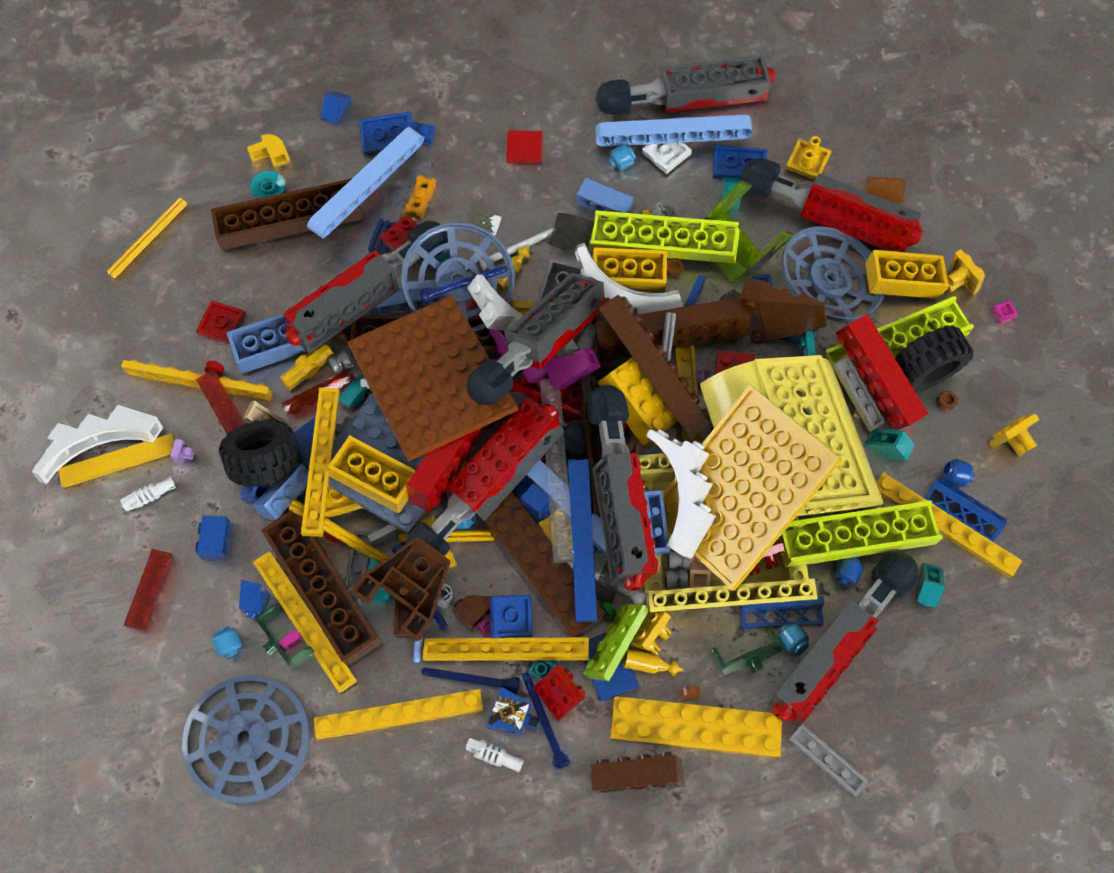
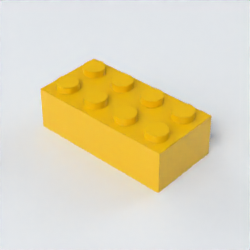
M594 247L593 260L599 269L610 279L635 291L665 293L667 251Z
M873 250L865 262L869 292L873 294L940 299L949 287L944 256Z
M633 357L597 382L599 386H615L624 394L629 412V418L626 423L643 446L652 441L646 436L650 429L656 432L659 429L666 431L678 421Z
M350 435L327 467L330 477L398 514L408 501L406 484L416 471Z

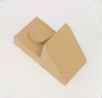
M251 401L243 417L250 423L256 420L264 421V419L285 422L284 419L256 401Z

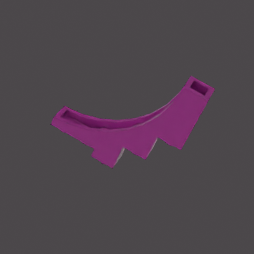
M489 329L490 335L495 340L496 349L502 357L507 353L505 331ZM581 349L571 355L552 358L541 369L530 366L519 370L513 377L523 372V376L528 383H539L548 378L549 383L554 389H565L600 368V364L592 349Z

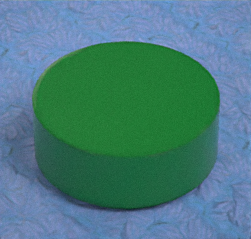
M603 600L599 605L606 613L605 618L611 621L616 617V610L608 601Z

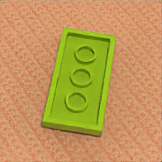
M623 604L617 610L616 618L608 626L607 634L603 641L597 645L596 653L588 661L583 675L589 679L610 681L649 608L644 604Z

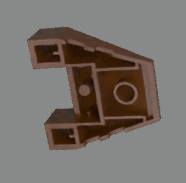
M748 278L740 295L742 308L754 311L750 320L749 337L758 342H769L826 327L827 318L824 302L802 294L797 297L789 294L788 289L782 288V291L772 288L771 283Z
M417 536L390 557L364 573L351 592L370 605L381 589H384L413 611L400 629L419 642L432 625L451 561Z

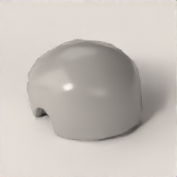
M659 201L653 209V215L680 217L675 207L668 202Z

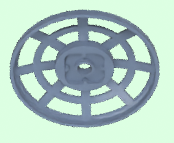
M462 222L438 225L420 235L406 253L401 272L404 297L411 310L415 312L418 309L414 305L408 289H420L423 299L430 305L433 302L425 288H437L441 295L438 301L452 295L468 321L469 317L481 312L479 307L467 312L465 302L473 298L467 287L477 274L483 275L487 281L492 280L491 287L495 291L497 289V279L508 277L509 285L505 301L508 304L510 303L515 285L512 259L501 241L492 233L479 226ZM455 230L470 231L485 239L479 247L466 242H456ZM447 231L448 243L436 247L430 253L421 247V244L430 237ZM491 243L501 253L507 269L496 271L492 260L485 253ZM457 248L468 249L475 253L468 260L458 257ZM449 249L451 258L442 264L434 258L438 253ZM416 252L424 259L419 270V281L407 282L408 267L412 256ZM480 257L486 262L490 273H479L475 264ZM428 264L437 270L435 280L424 281ZM455 276H461L463 283L456 285L452 279ZM482 323L472 327V330L477 332L486 328V325Z
M823 226L803 229L789 240L782 254L781 266L783 276L793 295L800 296V292L796 289V287H800L807 297L816 299L805 288L812 286L818 293L816 300L824 302L825 297L834 299L838 306L824 303L825 309L843 311L847 317L836 316L826 312V318L829 320L846 323L853 322L867 313L870 316L880 306L884 294H876V297L865 294L866 284L864 276L867 275L866 268L860 269L845 252L851 246L867 260L871 251L859 240L842 233L838 229ZM816 236L832 237L842 241L839 250L829 246H818ZM809 237L811 247L805 249L799 256L791 250V247L797 241ZM820 252H827L836 256L834 259L822 258ZM811 253L814 254L816 260L812 266L803 260ZM787 255L795 261L794 273L796 280L791 279L786 264ZM842 259L847 264H849V266L853 269L852 272H849L847 268L840 263ZM800 266L808 271V279L801 280ZM852 279H858L859 291L850 288ZM849 294L856 297V299L846 305L841 297ZM862 300L873 303L860 316H855L850 311Z
M258 675L238 676L225 680L207 691L198 700L185 723L182 736V753L187 771L195 784L215 799L234 804H248L265 800L286 787L302 767L310 742L308 717L297 696L277 680ZM240 681H259L268 685L262 695L252 692L236 694L234 683ZM226 686L228 697L216 704L208 715L198 711L209 696ZM276 688L280 689L290 698L298 713L289 716L284 715L281 708L270 699ZM238 700H258L252 711H240ZM230 704L232 714L224 722L213 718L221 708ZM267 704L274 710L279 719L266 722L260 716V713ZM196 719L203 723L199 735L200 749L188 754L189 729L192 720ZM301 721L302 740L296 757L285 751L289 739L288 725ZM208 726L218 729L217 742L206 746ZM281 727L282 738L278 748L269 744L270 731ZM248 731L249 739L241 743L239 741L240 733ZM219 750L227 758L221 770L209 758V754ZM264 752L273 755L274 758L269 764L258 771L255 760L262 756ZM203 758L207 767L218 776L213 789L208 787L198 777L192 767V762ZM281 759L292 764L288 773L279 782L266 790L264 789L261 777L272 771ZM234 762L246 763L250 774L237 776L229 773ZM226 780L236 783L252 781L256 794L250 796H231L221 792Z

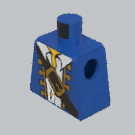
M501 687L487 722V728L494 731L521 735L524 726L536 730L540 718L529 714L531 710L529 702Z

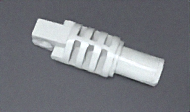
M169 477L159 483H150L149 486L146 485L143 489L139 488L138 491H133L128 496L122 498L120 502L122 507L129 511L142 507L144 504L147 505L149 501L153 502L154 499H159L162 494L177 488L172 477Z
M469 738L466 745V750L474 753L475 758L496 767L505 766L518 773L522 768L523 759L508 754L506 749L482 739L477 741Z

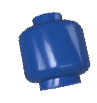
M953 459L948 461L943 468L945 480L953 485L964 487L974 479L973 467L965 461Z
M855 557L839 559L833 571V575L838 579L837 582L846 587L849 584H857L863 572V566L860 564L861 561Z

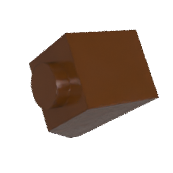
M467 596L464 599H459L453 606L454 616L471 632L478 623L482 622L490 614V596Z

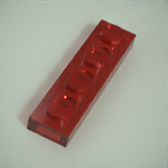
M347 369L281 404L287 415L289 413L294 414L299 412L301 407L307 404H315L318 401L319 388H345L356 379L351 370Z
M211 370L196 379L226 434L233 432V429L236 427H241L245 424L215 370Z
M156 549L151 550L124 622L125 627L146 631L173 557L171 553Z

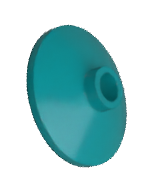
M275 171L260 172L250 182L251 194L256 199L282 194L286 187L282 175Z

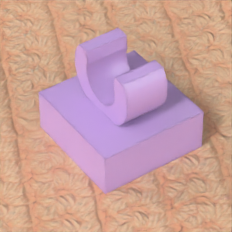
M175 439L170 454L174 463L183 465L184 459L193 460L195 452H192V448H189L183 440Z

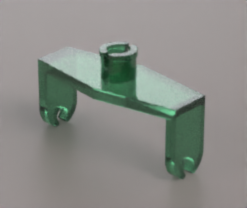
M277 603L256 618L269 638V641L263 644L262 647L269 656L278 650L286 663L294 670L313 655L314 649L311 646L305 647L294 657L290 658L267 626L268 622L283 611L280 603Z
M770 624L765 629L772 644L749 651L727 663H724L716 647L711 648L713 657L723 676L748 667L752 673L756 672L755 668L760 671L763 668L762 661L782 651V644Z

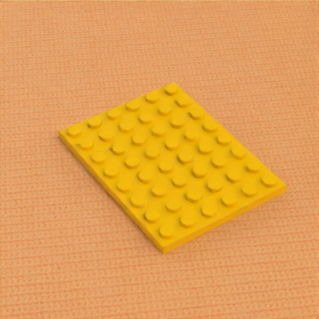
M751 385L745 389L701 444L705 446L703 450L709 453L699 472L708 477L706 481L713 484L702 503L711 508L710 512L716 515V518L694 555L734 591L842 461L840 457ZM676 477L663 492L667 530L671 533L674 531L679 509V490Z

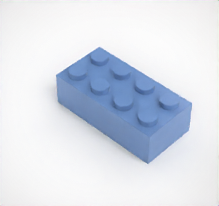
M283 314L226 332L236 364L242 374L306 352L302 346L297 345L294 347L287 341L285 337L287 324Z

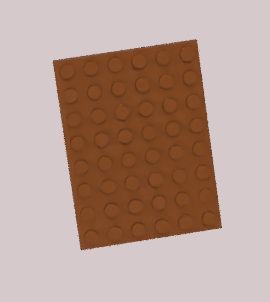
M452 295L347 342L408 462L518 411V406L509 392L492 405H479L470 398L467 392L468 377L480 365L490 359Z

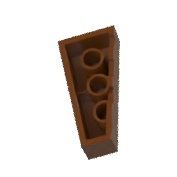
M672 752L659 753V757H651V754L639 755L638 759L630 760V757H619L616 762H609V759L597 760L596 764H590L592 791L596 793L626 791V788L629 787L631 790H645L648 788L647 785H651L653 788H667L669 783H676L677 787L685 786L682 760L676 755H672Z

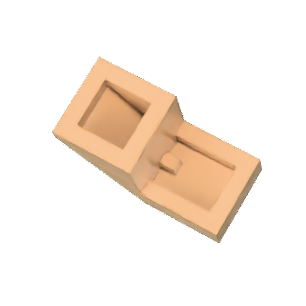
M693 555L690 559L689 588L710 587L711 570Z

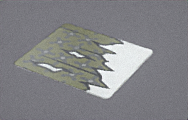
M476 211L472 224L487 230L495 236L502 217Z

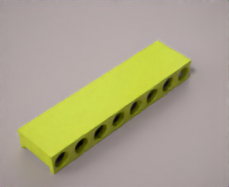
M595 211V222L592 240L590 241L591 251L594 250V247L667 251V258L735 264L740 233L739 222Z
M955 296L877 328L894 358L909 343L940 327L953 325L960 328L964 336L969 335L974 326L969 324L956 303L957 298ZM839 344L825 350L823 357L830 361L831 364H834L847 356V351L844 346ZM836 374L840 387L844 388L839 377Z
M932 501L792 521L778 538L783 543L785 550L781 551L784 567L788 568L936 545L943 539V536L939 534L931 509Z

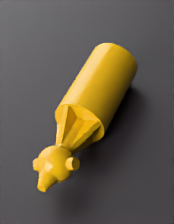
M530 246L525 248L519 247L517 249L518 255L511 258L515 276L521 270L523 258L529 259ZM504 263L500 270L507 269L506 263ZM508 277L497 279V289L504 291L509 285Z
M630 649L626 650L621 660V665L624 668L653 674L668 670L672 676H675L678 672H683L684 670L674 660L667 664L659 659L658 655Z

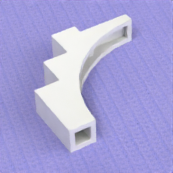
M585 243L577 245L575 255L577 261L582 262V276L592 277L604 282L605 298L609 297L607 302L616 295L625 296L633 305L630 309L637 308L634 310V313L638 314L684 307L679 290L665 293H646L618 284L599 269L591 258Z
M477 274L467 287L481 309L479 316L487 329L504 330L506 332L523 316L498 295L483 275ZM571 340L553 358L571 355L579 349Z
M117 405L114 411L110 413L108 420L87 414L78 429L57 423L47 438L51 445L35 465L32 473L39 482L47 484L64 464L94 446L119 440H142L153 443L163 427L157 417Z
M650 429L646 436L654 441L667 455L678 482V517L667 546L680 555L691 559L716 518V515L710 512L711 508L702 503L713 485L706 481L708 479L707 476L699 472L709 453L703 450L705 446L696 441L690 443L685 440L682 443L675 438L671 441L668 439L669 434L659 429L656 432Z

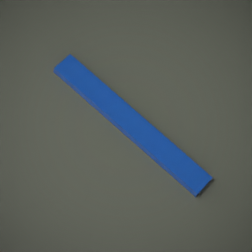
M589 460L568 461L576 622L597 621Z

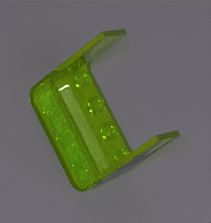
M741 180L704 219L735 222L730 216L729 210L752 187L751 183ZM739 226L740 233L736 263H715L728 279L740 281L764 266L794 234L783 230L760 252Z

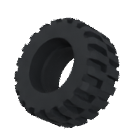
M948 325L918 337L915 341L909 343L907 347L903 348L896 355L895 359L913 389L919 391L920 389L932 387L939 382L941 383L962 370L972 360L973 349L960 328Z
M264 419V421L256 420L249 424L245 423L243 426L233 429V432L226 434L219 446V455L228 479L245 487H250L251 485L257 487L261 484L268 485L275 480H281L283 476H287L291 470L295 469L300 458L292 428L279 420L271 421L270 419Z

